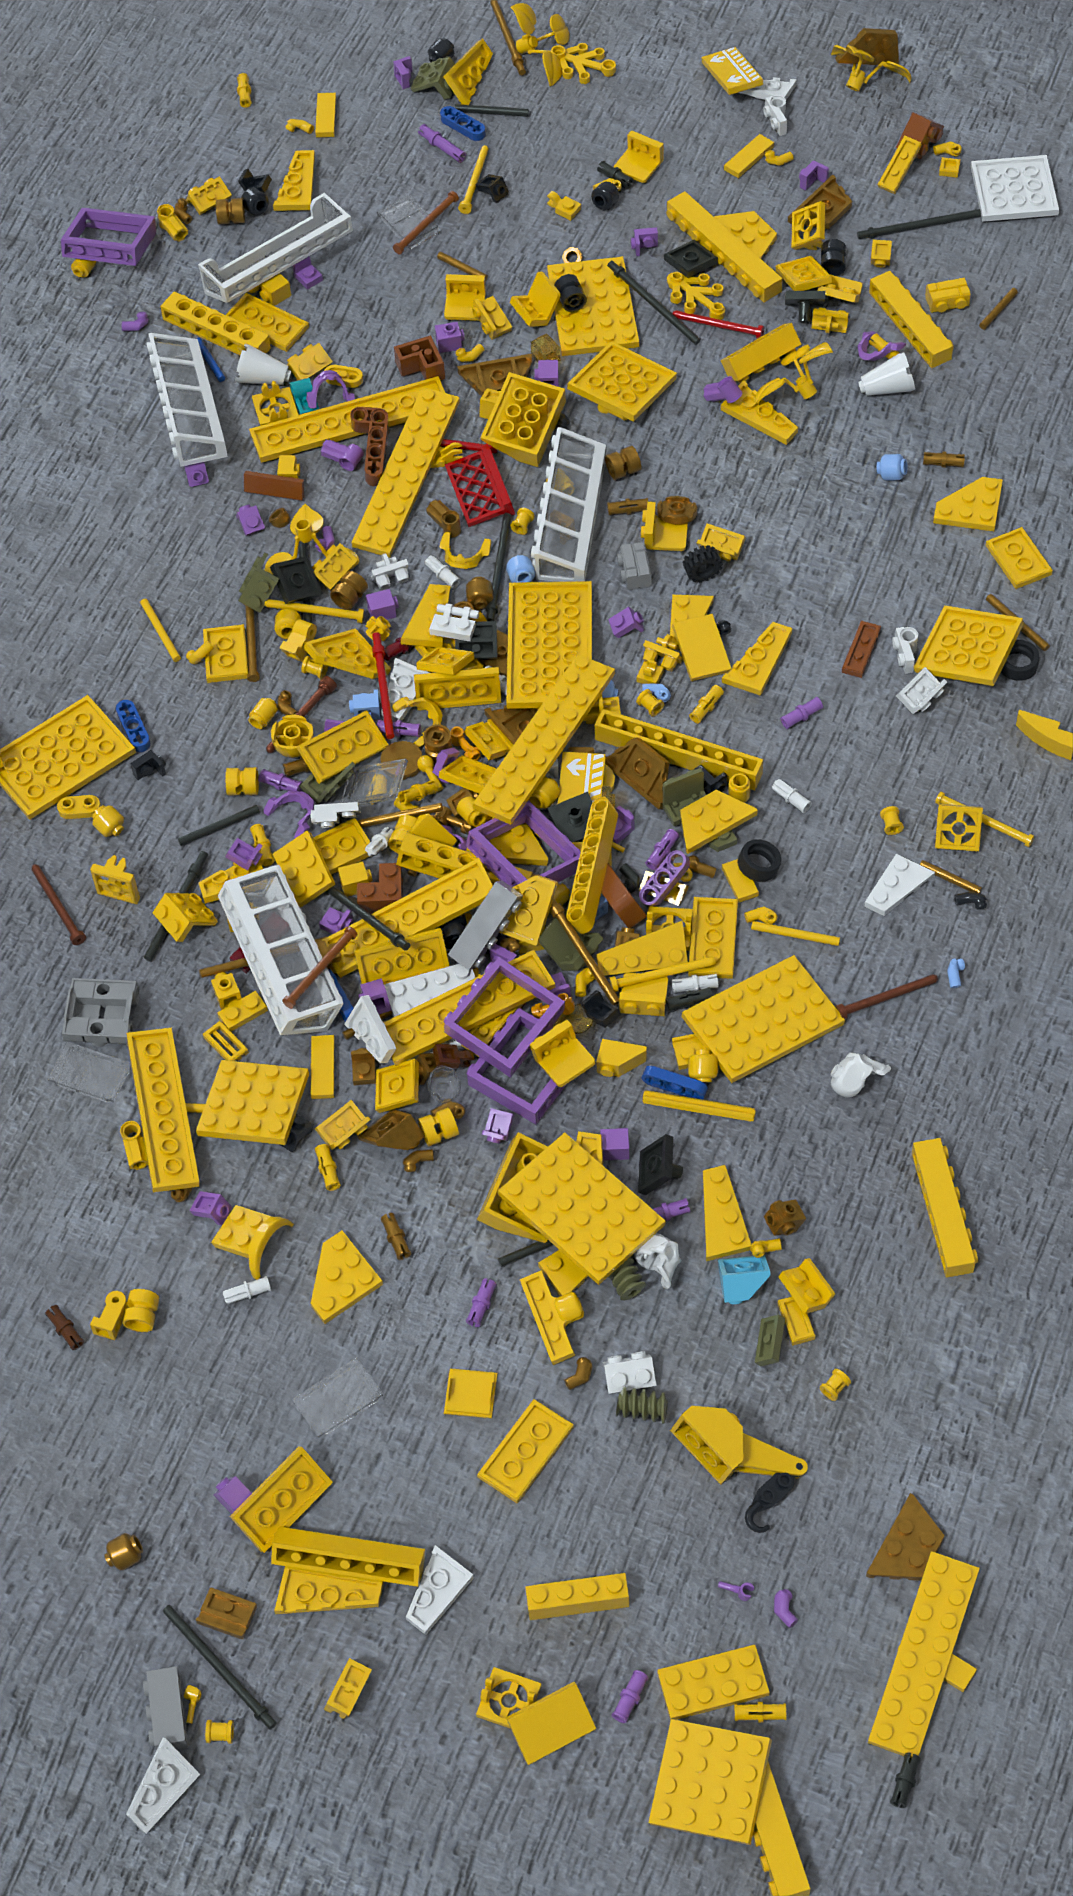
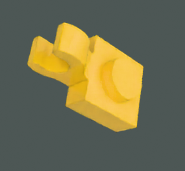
M554 191L547 195L550 198L547 205L555 208L556 214L570 221L581 210V203L567 196L561 199Z

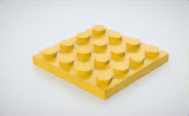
M611 341L568 382L567 389L634 422L677 379V373Z
M944 605L914 665V671L919 673L926 667L933 676L994 686L1024 625L1023 618Z
M221 1060L196 1129L197 1135L286 1145L309 1077L308 1068Z
M671 1719L648 1823L664 1828L751 1845L772 1740L768 1737Z

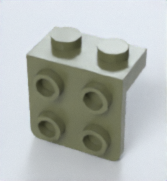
M449 56L422 64L416 78L413 80L411 90L416 92L435 86L444 100L450 98L453 91L443 76L455 65L454 61Z
M265 552L262 558L257 556L238 591L242 593L238 601L259 613L279 580L278 577L261 569L268 556Z
M351 762L343 772L318 784L314 775L311 774L299 787L317 804L323 799L327 802L354 773L352 768L356 764Z
M701 768L690 770L684 775L670 778L663 783V809L673 826H677L681 822V809L706 796L704 792V772Z
M553 918L540 935L539 943L562 971H578L586 963L557 918ZM576 931L589 953H595L599 948L598 945L603 940L602 936L599 933L580 934Z

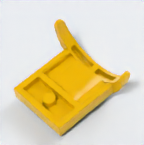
M235 1205L211 1243L215 1248L249 1258L251 1274L254 1279L258 1280L261 1277V1257L268 1240L280 1227L285 1225L293 1227L294 1224L282 1217H272Z

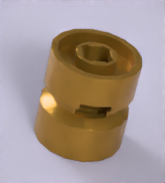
M234 198L230 202L227 199L216 200L217 223L229 224L230 221H233V223H245L243 198Z
M633 446L621 449L620 453L613 452L605 456L606 468L613 480L626 476V472L632 474L641 470V461Z
M348 571L342 577L341 583H338L331 591L330 597L338 607L344 610H351L357 603L358 598H361L368 589V584L358 573Z
M439 724L432 725L425 730L423 735L425 755L430 756L434 760V764H436V757L441 750L452 748L451 733L446 726Z

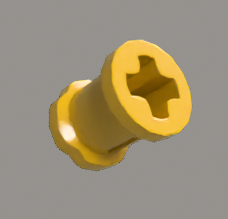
M519 508L517 511L518 516L512 521L510 526L513 532L525 535L528 531L527 527L534 520L535 515L527 508Z
M311 656L304 658L301 667L302 673L316 675L319 679H322L328 670L327 665L315 662Z
M649 689L642 691L636 700V703L646 708L652 717L661 712L664 707V702L655 698Z
M889 806L880 812V817L885 823L884 831L887 835H896L903 831L904 825L900 822L898 807Z
M834 1369L832 1376L825 1384L822 1383L819 1389L827 1398L836 1401L838 1394L845 1386L851 1384V1380L841 1370Z
M207 1720L205 1729L206 1743H211L212 1741L233 1743V1720H229L228 1723H217Z

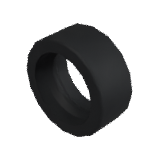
M1016 640L1009 655L1017 653L1026 655L1030 658L1031 663L1024 667H1017L1011 665L1006 660L1001 673L1008 679L1023 681L1031 678L1036 673L1040 659L1039 651L1029 641Z
M753 839L743 846L737 863L740 871L749 879L757 882H766L776 875L781 865L782 857L776 846L762 839ZM748 855H761L770 862L771 866H758L749 859Z

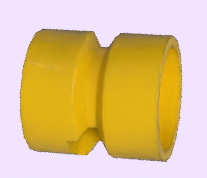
M245 767L243 771L239 768H226L225 783L227 796H238L241 792H244L245 795H258V768Z
M410 815L399 817L395 830L388 840V846L395 853L399 854L406 832L410 833L417 818Z
M448 1107L437 1111L434 1117L429 1114L418 1119L419 1127L425 1135L424 1140L428 1147L440 1143L443 1137L450 1139L459 1135L456 1121ZM435 1124L438 1125L440 1131L436 1132L434 1128Z
M146 1289L131 1290L127 1300L128 1308L125 1310L123 1325L136 1332L152 1331L156 1318L153 1311H156L158 1308L159 1295Z

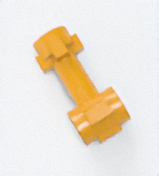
M453 727L451 729L452 744L457 747L460 746L466 752L464 753L465 757L477 761L481 757L480 750L467 742L464 738L465 731L461 727Z
M566 993L559 994L558 997L565 1001L563 1014H571L575 1009L572 997H569ZM535 1004V1006L531 1007L532 1015L540 1019L549 1008V1005Z

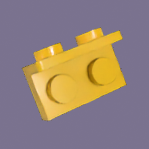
M219 176L215 179H208L199 188L196 186L190 189L186 200L188 204L192 203L199 215L216 207V200H228L232 194Z
M831 275L832 283L818 287V291H825L827 296L855 303L859 302L863 283Z
M494 296L483 301H479L478 298L474 300L472 313L476 319H479L483 332L486 335L488 334L491 340L512 331V325Z
M341 543L338 546L333 544L327 550L326 554L328 556L325 560L319 559L312 567L315 577L329 590L358 561Z
M810 1258L805 1259L799 1267L784 1270L778 1276L804 1314L824 1309L835 1296V1292Z

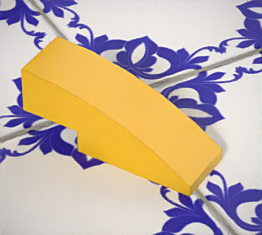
M1022 710L1018 711L1016 726L1028 738L1045 750L1072 760L1073 733L1059 729V721Z

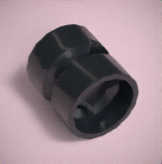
M838 239L826 240L821 246V266L830 275H841L846 269V245Z
M566 274L555 282V287L560 292V301L564 310L574 312L586 304L587 298L577 276Z
M465 913L439 926L442 930L445 948L452 949L466 928Z

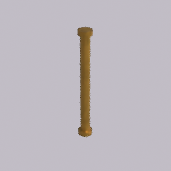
M245 605L249 664L247 680L249 682H257L260 680V674L257 672L254 609Z

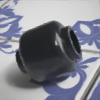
M446 38L436 39L428 49L430 62L449 56L452 58L455 54L454 45Z
M602 182L592 191V202L600 210L610 209L618 201L619 191L613 183Z
M248 188L241 197L243 198L244 209L252 215H261L268 208L269 198L258 188Z

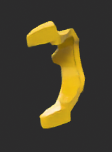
M449 532L443 534L439 546L445 550V562L455 568L468 569L477 567L483 556L490 555L491 540L484 539L479 552L470 558H464L462 554L457 556L451 554Z
M402 697L392 705L394 712L407 707H422L428 711V718L433 720V725H441L443 715L440 708L435 702L425 697L414 700ZM423 735L413 744L418 747L424 746Z

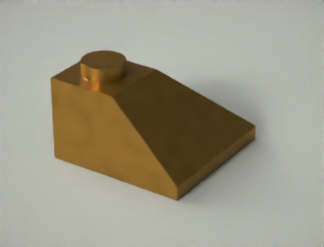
M392 1109L361 1133L358 1139L380 1147L411 1150L419 1145L420 1140L425 1135L411 1114Z

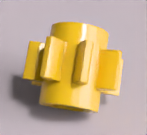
M372 616L365 625L368 628L366 634L372 640V634L375 632L380 633L382 641H385L390 635L391 630L389 628L391 624L382 616H379L377 619Z

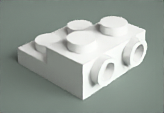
M358 802L314 805V810H311V823L313 825H321L323 829L334 828L335 824H340L339 815H342L343 818H356V814H361L360 804Z

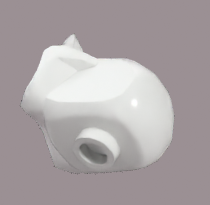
M849 1053L831 1072L832 1089L838 1095L845 1098L856 1096L865 1086L866 1078L870 1074L885 1075L891 1070V1067L874 1061L865 1054Z
M656 1233L634 1253L636 1261L642 1267L657 1271L662 1275V1287L665 1289L671 1287L675 1269L682 1261L679 1257L678 1244Z

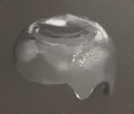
M447 1066L436 1067L430 1073L427 1081V1091L431 1098L438 1103L444 1104L449 1101L453 1102L459 1096L461 1080L457 1078L456 1071Z

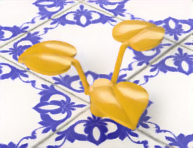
M525 3L515 4L510 8L514 11L517 21L525 33L521 39L516 41L517 51L520 54L527 52L528 54H543L542 59L549 86H553L562 76L560 60L557 55H552L549 50L535 49L538 46V41L553 35L557 44H567L570 33L565 21L559 14L552 15L550 17V27L553 32L536 38L531 36L535 31L534 25L536 24V16L533 9Z
M839 45L833 46L831 55H842L847 50L850 54L859 57L857 68L856 64H853L849 80L846 84L848 88L859 92L863 83L867 84L868 80L882 66L904 76L909 83L911 82L910 72L905 67L891 61H882L865 77L866 73L860 70L862 61L865 59L869 62H874L873 56L850 45H847L846 48Z
M824 342L811 350L810 346L806 344L784 357L781 365L785 366L794 361L801 376L795 381L797 383L796 386L785 377L771 380L757 391L755 397L757 404H759L762 398L780 388L784 383L792 387L795 392L799 391L803 399H808L816 394L817 389L811 379L807 361L824 354L833 353L829 344ZM799 363H803L806 375H804Z
M304 504L297 511L290 524V530L295 535L293 556L287 552L276 553L268 559L264 570L272 574L270 566L274 563L296 559L299 541L308 543L314 539L324 556L327 557L326 550L316 537V533L324 525L322 516L312 510L307 504ZM346 548L358 559V561L350 568L352 569L358 565L360 560L355 552H353L351 549Z

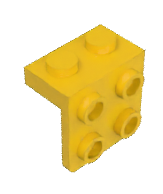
M631 130L627 135L628 149L616 162L614 168L618 167L623 173L634 178V180L645 183L664 161V144Z
M540 271L537 272L528 295L512 296L510 304L529 327L548 326L559 301L560 292L544 272Z
M446 274L447 294L444 318L447 320L479 321V319L474 317L472 307L475 299L478 298L479 301L485 300V276Z
M647 502V510H643L642 522H645V526H641V538H644L646 549L684 551L686 549L688 523L671 524L662 521L656 515V502Z
M165 893L152 912L176 942H183L193 925L215 926L218 922L214 913L203 904L202 899L195 893Z
M625 973L623 977H628L640 973ZM668 977L622 987L619 997L620 1012L665 1017Z
M568 1020L555 1025L552 1030L543 1036L537 1037L529 1044L535 1061L558 1087H563L595 1065V1059L578 1041L573 1026Z

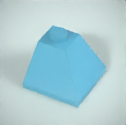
M765 1255L760 1258L748 1256L718 1260L722 1295L725 1303L740 1304L745 1300H749L771 1275Z

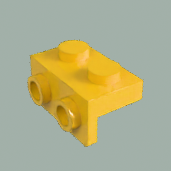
M317 343L314 346L310 344L305 347L301 355L294 354L287 360V365L289 366L288 370H291L296 379L301 380L311 378L329 366L333 361L321 344Z
M707 523L701 539H698L696 544L699 548L703 545L705 548L707 545L715 547L720 558L726 561L731 559L738 560L746 537Z
M350 1100L318 1125L315 1130L325 1143L329 1145L331 1150L336 1147L342 1149L350 1142L348 1137L353 1133H356L358 1136L368 1128L366 1123L371 1119L368 1116L365 1118L354 1102Z

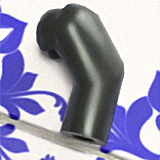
M625 863L620 867L619 871L626 877L625 887L630 893H633L638 889L640 877Z

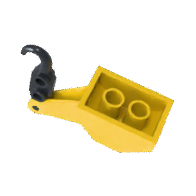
M691 1406L679 1417L670 1430L720 1485L734 1472L772 1476L757 1490L752 1504L745 1512L746 1525L757 1533L766 1532L770 1529V1526H757L753 1521L754 1515L775 1506L791 1491L794 1486V1478H801L808 1469L805 1460L743 1433V1426L740 1424L737 1416L729 1413L725 1408Z

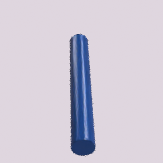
M200 337L196 338L199 342L201 354L218 381L223 382L226 378L202 339Z

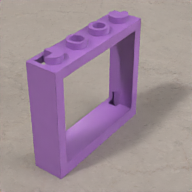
M82 208L61 238L62 257L136 266L156 235L155 216ZM86 227L138 233L132 244L79 238Z
M530 801L525 804L512 825L494 818L468 832L466 847L499 880L504 881L511 887L527 879L489 840L524 822L565 861L540 876L560 882L576 874L581 853L580 849L569 841L568 837L563 835Z
M498 957L495 962L488 964L481 979L477 978L474 981L470 993L467 996L463 995L456 1010L447 1014L444 1019V1033L511 1078L532 1052L529 1044L537 1037L546 1034L564 1012L565 1001ZM499 972L549 1005V1008L508 1059L457 1025Z
M518 1008L514 1014L508 1016L503 1029L495 1033L489 1047L499 1053L520 1025L531 1030L539 1019ZM479 1057L475 1064H471L467 1070L468 1085L534 1124L539 1122L566 1086L558 1087L550 1079L538 1097L530 1104L483 1077L482 1074L490 1064L481 1057Z

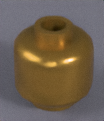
M481 576L472 578L466 584L467 602L477 609L485 608L493 600L491 582Z
M123 1533L107 1543V1553L104 1556L110 1567L115 1566L118 1570H125L140 1561L143 1547L135 1535L131 1536L128 1533Z

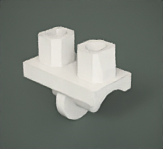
M386 553L381 555L382 561L376 562L377 569L371 570L372 582H376L380 590L391 586L389 577L395 576L398 584L405 583L409 579L407 559L397 562L396 557L388 558Z

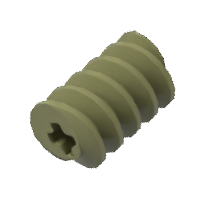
M628 1258L609 1276L613 1286L617 1288V1294L621 1296L620 1300L623 1301L635 1297L646 1287V1282H639L642 1279V1275L640 1273L635 1274L638 1271V1267L632 1266L634 1263L633 1258Z
M624 1386L619 1393L616 1417L622 1410L624 1418H627L630 1412H632L633 1419H637L641 1413L643 1421H646L649 1415H651L652 1421L656 1422L659 1416H661L662 1424H665L668 1407L665 1392H662L658 1399L656 1398L655 1391H652L650 1396L647 1397L645 1389L642 1390L640 1395H637L636 1388H633L631 1393L628 1394L627 1388Z

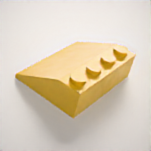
M509 372L480 439L519 462L538 467L566 403L565 389Z
M519 1132L510 1142L476 1220L499 1231L543 1243L547 1242L548 1239L498 1195V1190L548 1146Z

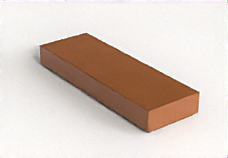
M245 471L244 492L303 500L304 479Z
M865 621L860 622L843 664L842 673L862 678L880 634L881 626Z

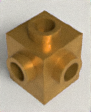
M796 1199L783 1202L781 1200L775 1201L764 1215L766 1223L774 1236L781 1234L790 1235L796 1232L806 1220Z

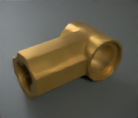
M435 499L430 502L426 512L443 529V533L449 532L450 538L460 535L459 514L456 511L450 510L440 500L437 501Z

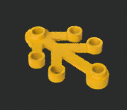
M579 43L577 46L567 49L561 45L551 48L552 55H557L560 60L564 79H571L573 77V69L568 66L566 61L573 63L579 74V82L581 84H588L590 82V74L586 72L583 66L600 70L606 77H611L616 72V63L613 60L608 59L602 63L588 60L592 58L596 60L604 59L605 50L603 48H596L588 52V45L586 43Z
M673 272L667 276L668 286L672 289L670 297L672 303H681L682 293L680 289L686 292L685 313H695V298L710 310V318L722 320L725 316V307L722 303H713L703 295L721 296L723 294V285L719 283L713 284L712 287L689 285H709L710 276L708 274L702 273L698 277L687 278L680 272Z

